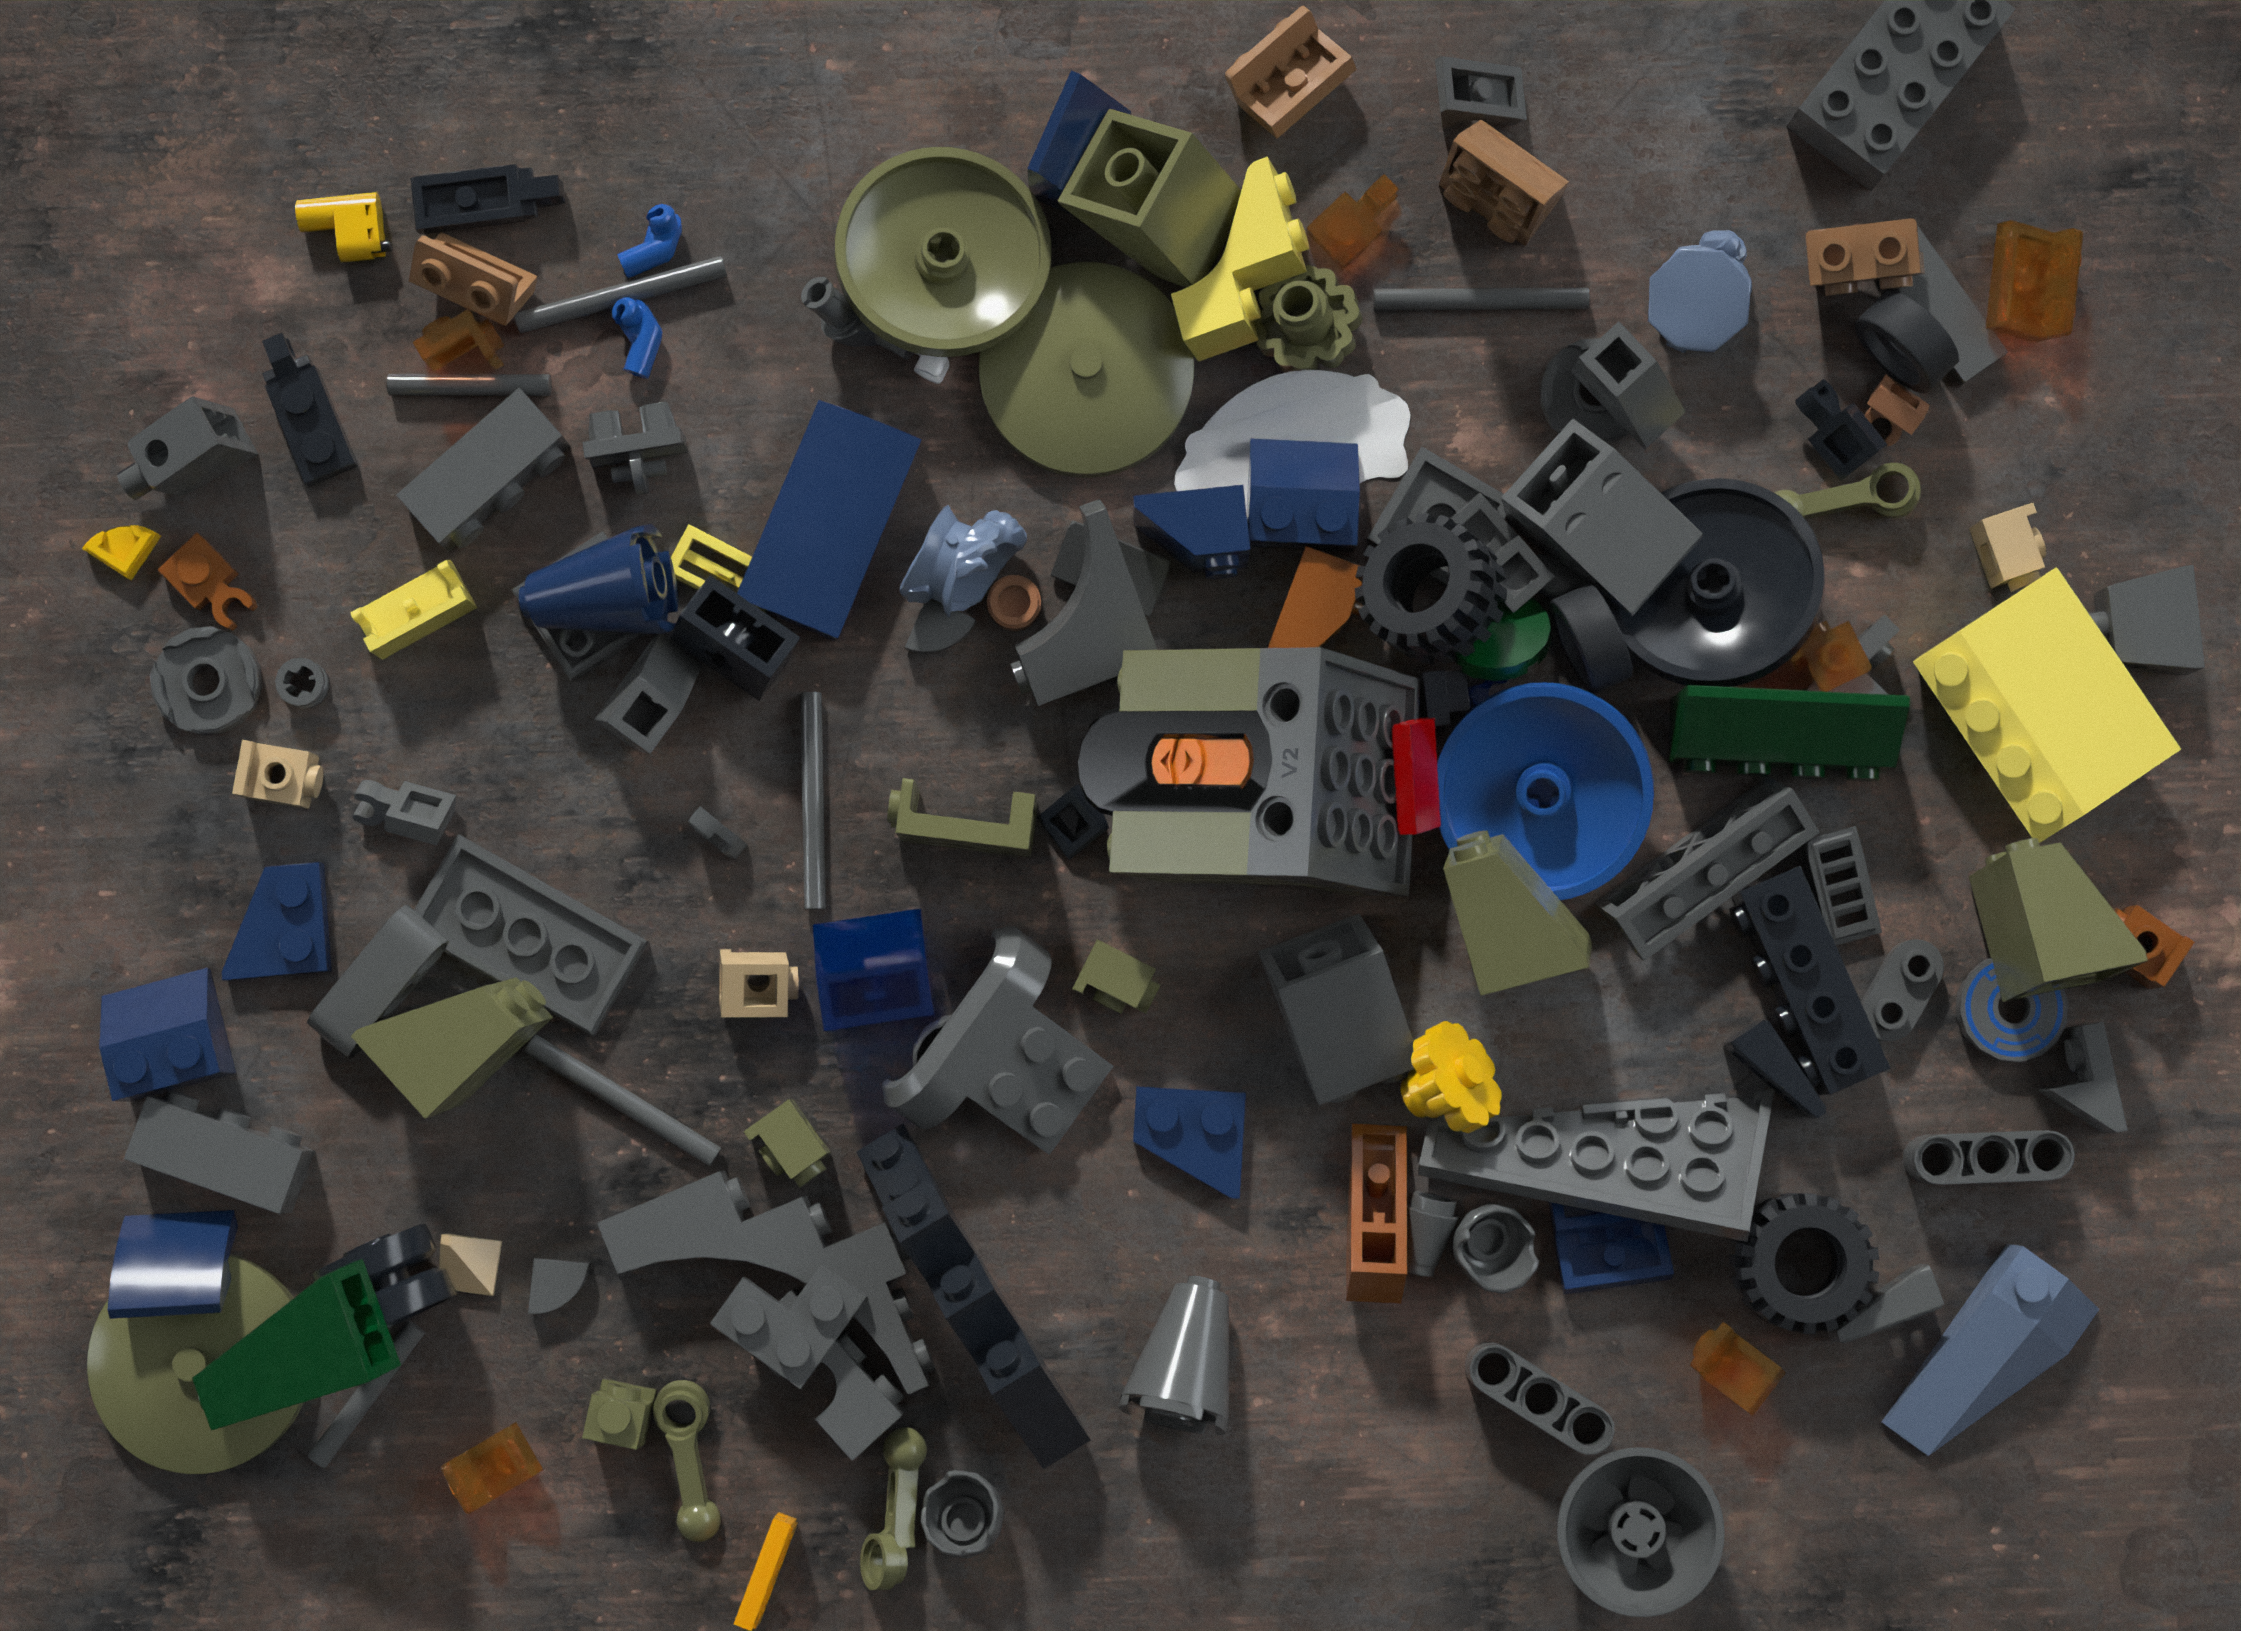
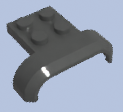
M1015 926L997 928L991 935L996 941V947L988 966L916 1065L901 1079L896 1081L886 1079L882 1083L884 1103L918 1128L930 1129L949 1117L968 1096L1050 1155L1114 1066L1033 1007L1050 973L1052 960L1049 951Z

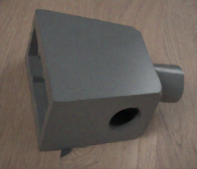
M192 396L128 441V448L136 462L118 472L117 477L123 490L133 500H138L152 490L182 496L258 455V452L234 408Z
M2194 565L2183 566L2113 584L2095 593V612L2088 613L2128 671L2189 675L2205 668Z

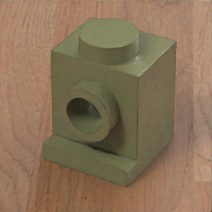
M1097 939L1072 989L1081 995L1084 994L1087 986L1097 990L1092 1000L1122 1014L1126 1005L1146 1014L1161 985L1152 981L1156 972L1155 968Z
M788 1099L744 1131L750 1141L757 1140L760 1137L763 1139L766 1145L760 1148L759 1152L777 1176L786 1172L790 1179H794L799 1188L827 1169L821 1160L831 1154V1152L792 1099Z
M603 1378L600 1390L591 1394L582 1438L637 1450L646 1444L657 1389Z

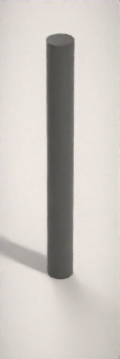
M722 256L523 310L516 313L515 320L518 330L522 334L612 309L615 303L624 297L641 301L727 277V272Z
M1588 287L1373 290L1374 311L1588 309L1590 300Z
M802 692L800 693L804 910L826 909L822 693Z
M537 1034L527 1045L525 1054L708 1166H712L721 1152L722 1148Z

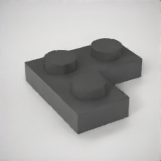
M824 1264L819 1266L790 1308L783 1305L746 1277H743L710 1324L801 1389L865 1301L867 1295Z

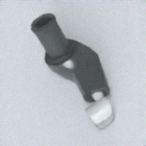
M813 278L803 288L801 294L803 304L821 318L822 331L833 341L853 347L879 345L905 360L917 354L899 348L871 331L854 313L845 296L834 288L827 278ZM917 354L920 358L914 371L921 377L940 384L950 366L948 358Z

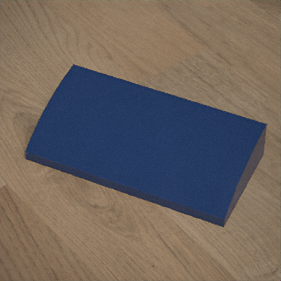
M818 400L737 594L766 613L836 641L839 638L922 439L869 417Z

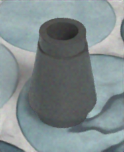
M1415 1191L1413 1193L1411 1203H1407V1272L1427 1277L1434 1276L1435 1268L1459 1218L1454 1214L1456 1201L1428 1192Z

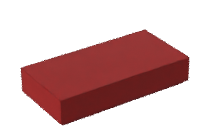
M1415 718L1394 724L1392 727L1398 831L1399 834L1417 835L1441 826L1435 718Z

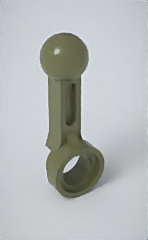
M1886 463L1876 468L1869 477L1860 482L1801 495L1791 490H1779L1774 493L1788 501L1805 519L1864 506H1870L1873 511L1882 517L1896 519L1908 515L1916 508L1921 497V485L1918 476L1910 467L1901 463ZM1890 475L1901 476L1909 484L1906 497L1897 503L1884 502L1877 495L1879 483Z
M677 1380L668 1383L660 1390L654 1402L653 1416L657 1426L666 1434L665 1437L673 1451L683 1504L677 1514L678 1529L686 1539L693 1542H703L712 1538L719 1530L721 1524V1514L718 1507L708 1499L697 1442V1434L706 1424L710 1413V1401L706 1392L698 1384L687 1380ZM674 1400H684L692 1405L696 1417L686 1424L676 1423L668 1417L665 1409L666 1405Z
M903 1427L892 1431L886 1437L883 1444V1456L889 1465L885 1529L880 1533H873L866 1537L860 1555L862 1579L870 1590H890L895 1584H900L907 1572L908 1557L906 1548H915L914 1530L918 1470L925 1460L927 1445L923 1436L912 1428Z

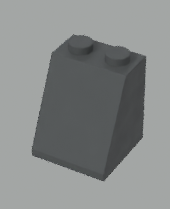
M1360 914L1258 951L1303 1073L1318 1105L1325 1102L1338 1103L1346 1101L1356 1095L1358 1090L1378 1082H1396L1404 1078L1410 1070L1414 1069L1411 1063L1414 1041L1383 950Z

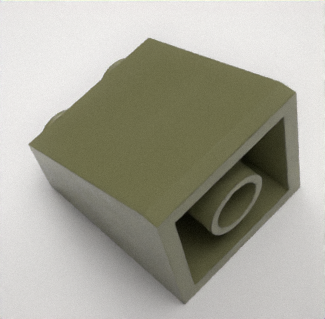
M1109 109L1060 195L1058 202L1062 207L1157 278L1189 287L1207 276L1230 234L1241 189L1193 133Z
M1478 831L1456 840L1458 846L1450 848L1443 870L1481 996L1589 968L1592 949L1589 933L1503 834L1490 838L1488 831Z
M2031 838L2011 843L2005 846L2006 852L1986 857V866L1969 876L2003 1002L2103 982L2148 961L2145 949L2061 842L2040 846L2038 838Z
M515 977L359 1028L351 1037L426 1119L462 1105L553 1017L543 1007L546 1004V1000L541 992L526 980L520 981Z

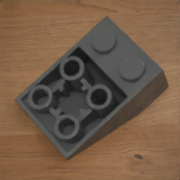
M1574 419L1565 426L1501 497L1509 525L1585 582L1592 584L1601 594L1631 616L1638 611L1703 538V533L1621 454Z

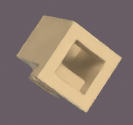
M2034 503L1982 519L1969 528L1991 589L2008 584L2010 591L2015 592L2025 588L2041 577L2039 571L2045 568L2042 559L2046 557V547L2039 530L2036 527L2031 528L2028 521L2029 517L2037 513Z
M242 740L232 794L245 799L309 809L311 797L317 798L319 796L323 783L324 771L323 767L318 765L319 756L308 751ZM282 764L286 770V776L282 782L273 784L271 782L273 767Z
M720 949L719 1006L721 1017H788V1000L798 999L799 976L798 967H789L786 952H731V949ZM750 975H768L767 982L762 986H754L748 982Z

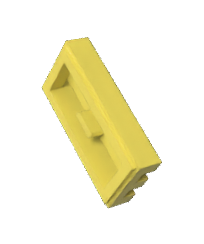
M688 524L671 556L676 580L697 591L705 582V580L679 568L682 561L685 560L739 588L743 580L742 576L689 550L693 541L746 568H748L752 556Z

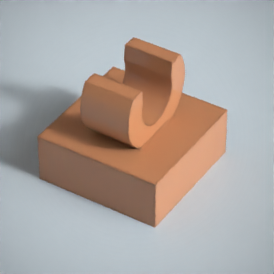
M1885 375L1873 390L1867 402L1871 407L1864 416L1871 424L1877 418H1885L1890 421L1892 430L1888 433L1885 442L1888 444L1887 446H1892L1899 440L1903 430L1910 435L1913 434L1925 418L1930 405L1894 379Z

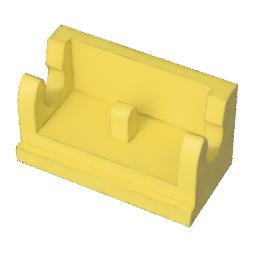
M445 560L434 569L364 607L357 608L351 612V616L356 623L358 622L366 637L363 640L369 651L383 660L471 612L477 606L453 562Z

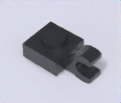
M1822 379L1814 387L1809 388L1795 400L1799 410L1818 429L1817 432L1808 438L1809 442L1841 481L1888 445L1854 402L1844 410L1840 409L1837 393L1825 379Z

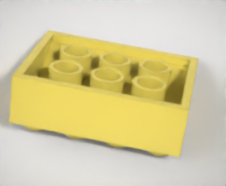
M2057 567L1913 661L2032 838H2038L2039 843L2079 819L2181 750L2170 731Z

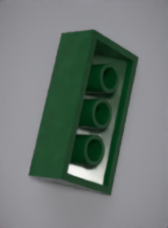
M1687 685L1670 700L1668 763H1683V772L1693 774L1716 773V765L1737 766V775L1770 776L1771 768L1792 769L1793 778L1823 779L1825 778V770L1846 771V780L1879 781L1880 773H1886L1897 766L1910 708V696Z

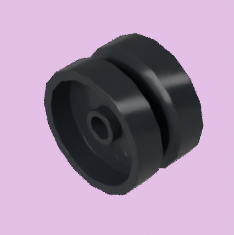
M426 1224L417 1225L394 1235L389 1233L349 1250L343 1254L342 1258L324 1266L311 1275L315 1282L321 1276L354 1261L363 1259L388 1328L457 1295L446 1269L432 1268L410 1277L408 1270L429 1260L437 1250Z

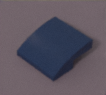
M1549 1202L1563 1295L1671 1280L1673 1278L1674 1271L1664 1225Z
M235 1210L125 1216L112 1266L107 1309L109 1319L221 1313L232 1279L228 1259L238 1230Z

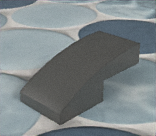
M1478 493L1451 517L1455 523H1460L1498 557L1496 563L1503 567L1506 579L1499 583L1507 589V601L1504 603L1513 613L1555 577L1481 493Z

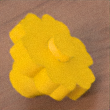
M1443 1021L1427 1029L1425 1035L1414 1040V1052L1411 1055V1063L1414 1069L1409 1071L1408 1077L1404 1078L1401 1083L1403 1101L1412 1114L1419 1118L1427 1116L1437 1118L1444 1115L1448 1126L1453 1131H1462L1468 1134L1488 1125L1490 1118L1499 1115V1102L1502 1098V1092L1492 1078L1495 1074L1494 1063L1479 1040H1469L1468 1034L1462 1025L1458 1023L1452 1024L1448 1021Z

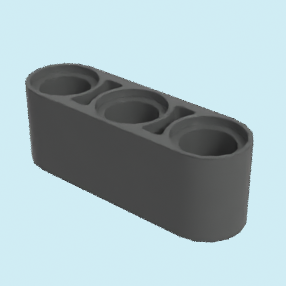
M409 905L401 907L381 927L309 1016L307 1024L346 1059L350 1060L362 1050L351 1035L359 1028L390 1018L443 954L449 944V940Z
M2049 1130L1926 1134L1917 1136L1908 1142L1903 1152L1902 1161L1906 1172L1911 1178L1926 1184L2049 1181L2062 1178L2070 1171L2074 1164L2075 1153L2073 1145L2066 1136ZM2041 1140L2049 1143L2054 1154L2052 1163L2045 1170L2039 1169L2032 1158L2033 1148ZM1986 1142L1993 1144L1999 1154L1997 1166L1988 1173L1981 1169L1977 1161L1978 1150ZM1931 1144L1938 1146L1944 1155V1165L1934 1175L1928 1173L1922 1164V1154Z
M1482 1342L1475 1345L1468 1352L1465 1360V1373L1468 1380L1483 1393L1585 1455L1598 1454L1611 1444L1615 1434L1614 1422L1610 1414L1599 1405L1503 1345L1495 1342ZM1489 1353L1500 1354L1506 1363L1503 1377L1494 1383L1483 1382L1478 1375V1364ZM1536 1383L1548 1384L1553 1394L1551 1405L1542 1412H1531L1525 1403L1527 1390ZM1583 1413H1594L1600 1425L1598 1434L1588 1442L1577 1441L1573 1434L1575 1419Z

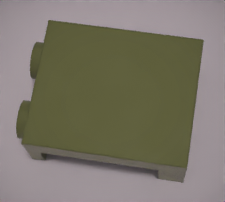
M903 778L901 791L891 790L887 822L891 823V827L896 828L895 833L902 842L1031 858L1038 807L1035 794L1013 791L1009 824L917 813L920 789L914 779Z

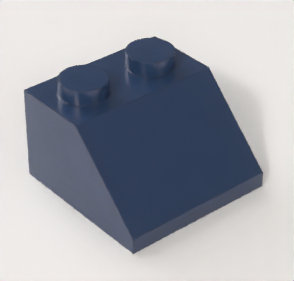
M1072 70L1027 168L1029 189L1035 198L1071 215L1073 214L1059 204L1058 199L1107 111L1113 109L1131 115L1129 109L1083 75Z
M1250 438L1246 512L1250 547L1305 550L1307 546L1320 551L1353 552L1358 543L1360 499L1358 444Z
M1243 485L1133 496L1134 526L1193 573L1205 572L1206 579H1224L1237 576V568L1247 567L1250 541Z
M204 968L102 996L99 1049L112 1101L132 1102L147 1096L165 1093L168 1090H176L236 1073L210 968Z

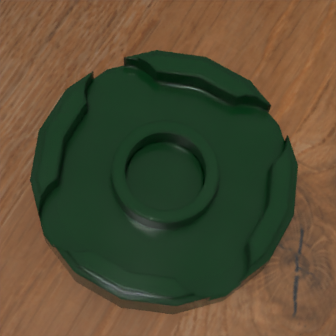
M1530 598L1514 613L1504 602H1498L1497 608L1503 612V616L1499 624L1492 621L1487 630L1492 633L1491 637L1485 643L1480 639L1473 643L1475 652L1467 657L1459 652H1455V663L1462 666L1463 673L1473 678L1490 681L1515 679L1528 673V667L1535 664L1537 660L1538 665L1544 660L1551 642V627L1547 612L1535 599Z

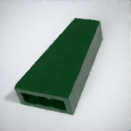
M360 1259L321 1276L192 1377L198 1394L200 1406L212 1431L370 1382L401 1366L366 1266L363 1259Z

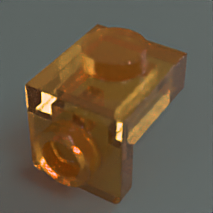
M469 309L452 319L449 316H444L432 321L422 329L421 334L423 336L412 342L423 361L433 372L476 346H479L483 355L495 370L504 366L497 350L505 345L488 318L479 323Z
M1827 620L1817 624L1804 645L1791 658L1797 672L1809 667L1820 691L1828 692L1871 670V664L1849 621L1832 629Z
M1724 1322L1716 1331L1711 1329L1699 1339L1692 1353L1695 1358L1690 1364V1367L1702 1379L1751 1416L1756 1413L1786 1374L1780 1366L1741 1338Z
M517 1422L446 1462L441 1466V1471L448 1481L452 1494L458 1499L464 1512L470 1514L543 1471V1468Z

